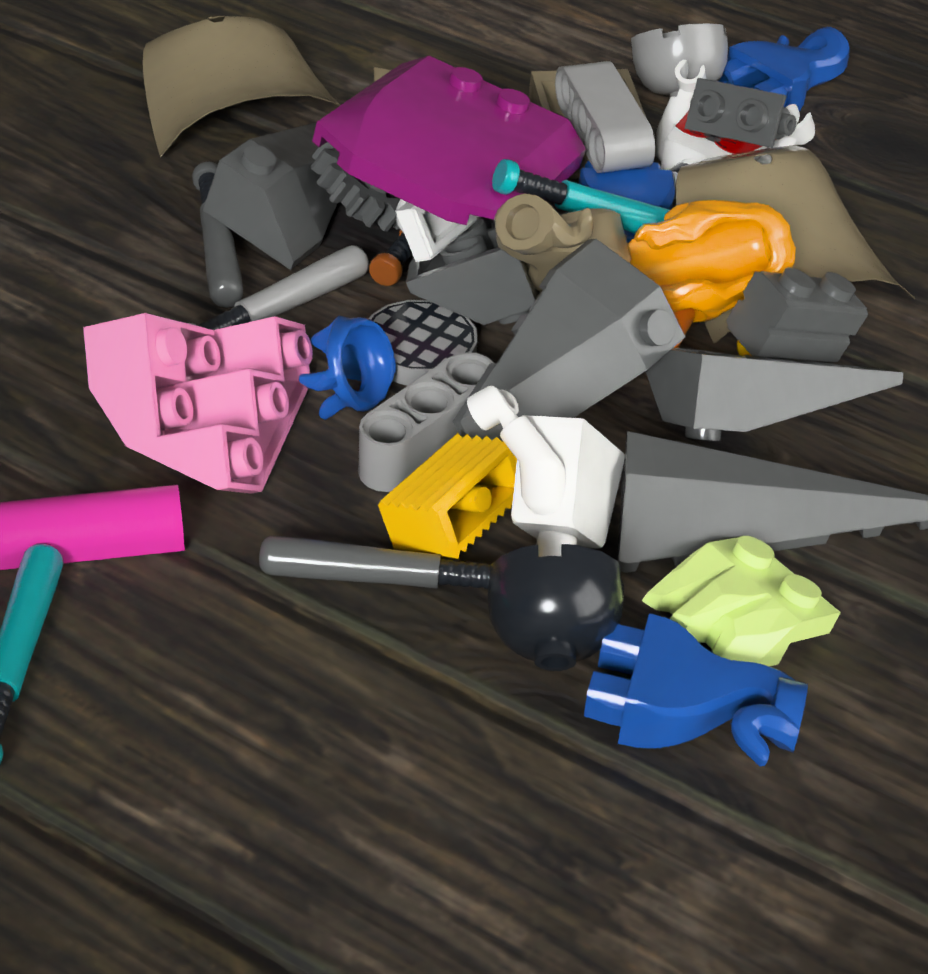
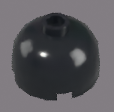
M561 544V556L538 557V545L525 546L501 555L490 565L488 586L490 621L505 646L516 654L534 661L535 665L541 669L563 671L574 667L577 661L587 659L599 651L603 638L613 633L616 626L620 623L624 603V584L621 579V567L615 559L601 551L579 545Z

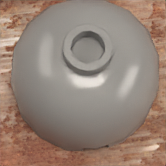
M710 23L678 25V31L663 34L662 28L632 37L633 63L636 75L643 86L654 94L676 97L678 87L675 69L678 63L684 59L688 62V75L686 79L697 77L701 66L704 65L706 79L719 81L723 75L728 58V39L724 25Z

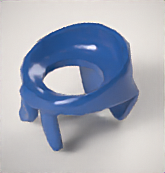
M337 316L329 326L313 335L310 340L311 344L326 354L328 369L317 373L300 374L299 382L315 391L330 389L335 391L334 395L328 397L321 404L319 409L321 419L327 420L346 406L360 412L369 411L386 397L396 371V362L389 338L380 325L368 318ZM347 379L362 381L358 392L350 386Z

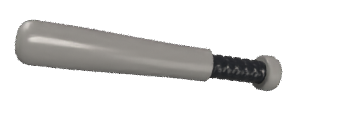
M347 246L236 302L234 308L230 309V311H225L215 316V318L207 320V322L200 323L199 327L216 330L280 315L364 276L369 268L367 255L358 246Z

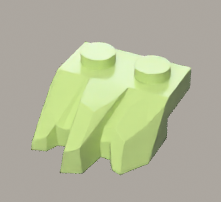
M740 536L706 543L666 575L642 599L644 603L655 610L673 614L670 619L684 627L699 643H706L712 649V653L730 660L754 662L769 667L780 663L790 643L829 634L841 613L821 596L822 592L815 583L791 572L774 557V551L769 545L751 536Z

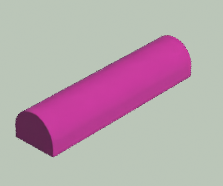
M178 484L0 502V570L19 568L24 552L30 546L36 544H47L56 548L62 555L63 564L185 551Z

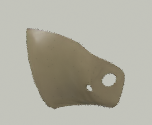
M244 16L209 17L165 33L146 43L143 50L145 93L160 158L179 134L210 112L244 101L273 96H312L329 101L337 107L340 106L312 72L288 34L279 26L263 19Z
M797 145L781 146L713 157L680 168L676 182V205L704 200H724L742 203L757 202L769 205L778 211L790 225L792 239L796 247L795 263L792 268L798 269L810 277L823 278L827 272L841 275L850 282L879 280L895 284L915 299L890 275L872 251L842 203L820 159L809 149ZM766 154L772 157V161L769 164H761L754 159V157ZM733 308L710 321L704 322L714 344L730 332L727 328L726 320Z

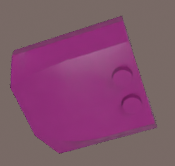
M425 56L398 65L321 118L316 123L312 142L318 147H321L326 142L332 145L339 152L337 164L349 175L446 221L467 225L470 215L494 220L497 210L508 199L522 194L512 191L510 194L504 195L494 191L492 187L493 174L501 160L509 159L518 163L519 169L525 172L547 177L560 183L563 180H567L580 168L586 151L584 144L569 119L530 102L529 97L518 90L501 89L484 81L482 76L472 69L465 67L455 68L431 56Z

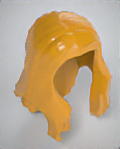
M704 200L676 205L665 214L664 221L643 224L636 231L635 237L628 243L631 255L630 264L658 285H671L661 289L672 311L678 312L689 308L694 309L695 317L693 322L710 321L734 308L738 300H744L743 291L755 271L783 273L785 268L793 267L796 247L792 239L789 223L778 211L769 205L757 202L742 203L724 200Z

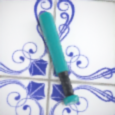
M503 159L498 163L492 179L494 191L500 194L508 195L512 191H516L522 194L537 195L545 201L554 203L556 208L564 211L574 212L585 208L611 209L620 214L623 230L634 234L643 224L664 221L665 214L670 211L666 208L604 192L568 180H563L559 183L547 177L533 175V173L519 169L518 163L509 159Z
M36 544L30 546L24 552L0 629V739L11 704L19 697L32 654L62 571V555L51 545ZM0 744V765H1L2 758H3V754H4V751H3V748H2V745H1V744Z

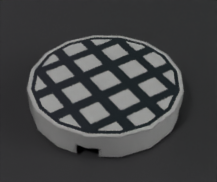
M405 300L388 304L373 313L369 318L380 325L389 338L396 362V371L392 382L408 386L449 357L458 353H477V331L471 320L428 300Z

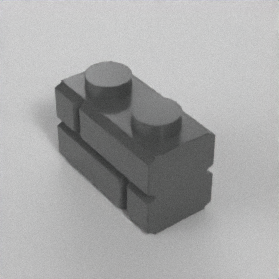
M787 267L783 273L755 271L743 291L744 300L737 301L726 322L727 328L751 356L838 362L850 344L849 335H856L867 318L868 312L866 310L867 307L854 294L856 292L854 285L841 275L827 272L823 278L810 277L798 269Z

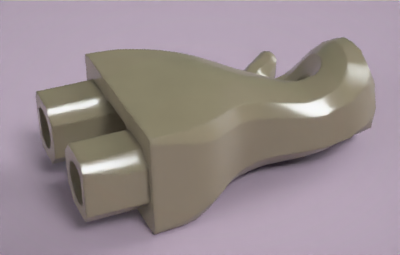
M520 194L508 199L497 210L494 217L498 247L508 255L526 262L531 281L539 292L542 291L539 286L549 270L589 239L599 240L629 263L631 262L627 236L624 234L620 214L611 209L585 208L579 211L558 214L548 202L539 196Z

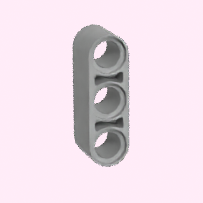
M611 61L558 67L555 76L558 105L564 117L569 119L586 148L585 154L597 173L650 167L655 157L653 130Z
M458 353L449 357L368 412L361 419L359 426L358 474L360 480L367 487L376 491L391 492L457 433L459 434L453 420L489 364L494 362L479 353Z

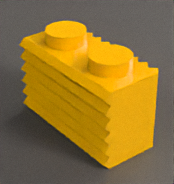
M457 433L379 502L378 507L393 548L400 551L441 554V557L459 559L460 551L466 552L468 544L474 545L475 537H482L483 530H489L490 523H496L497 517L504 516L505 509H511L517 458L504 441H501L498 437L491 440L488 436L481 439L478 435L472 439L468 434L462 437Z

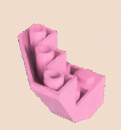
M143 313L83 327L89 389L126 447L216 490L250 494L263 491L308 390L306 386L299 382L300 374H310L309 364L313 356L311 341L306 334L304 324L274 316L211 330Z

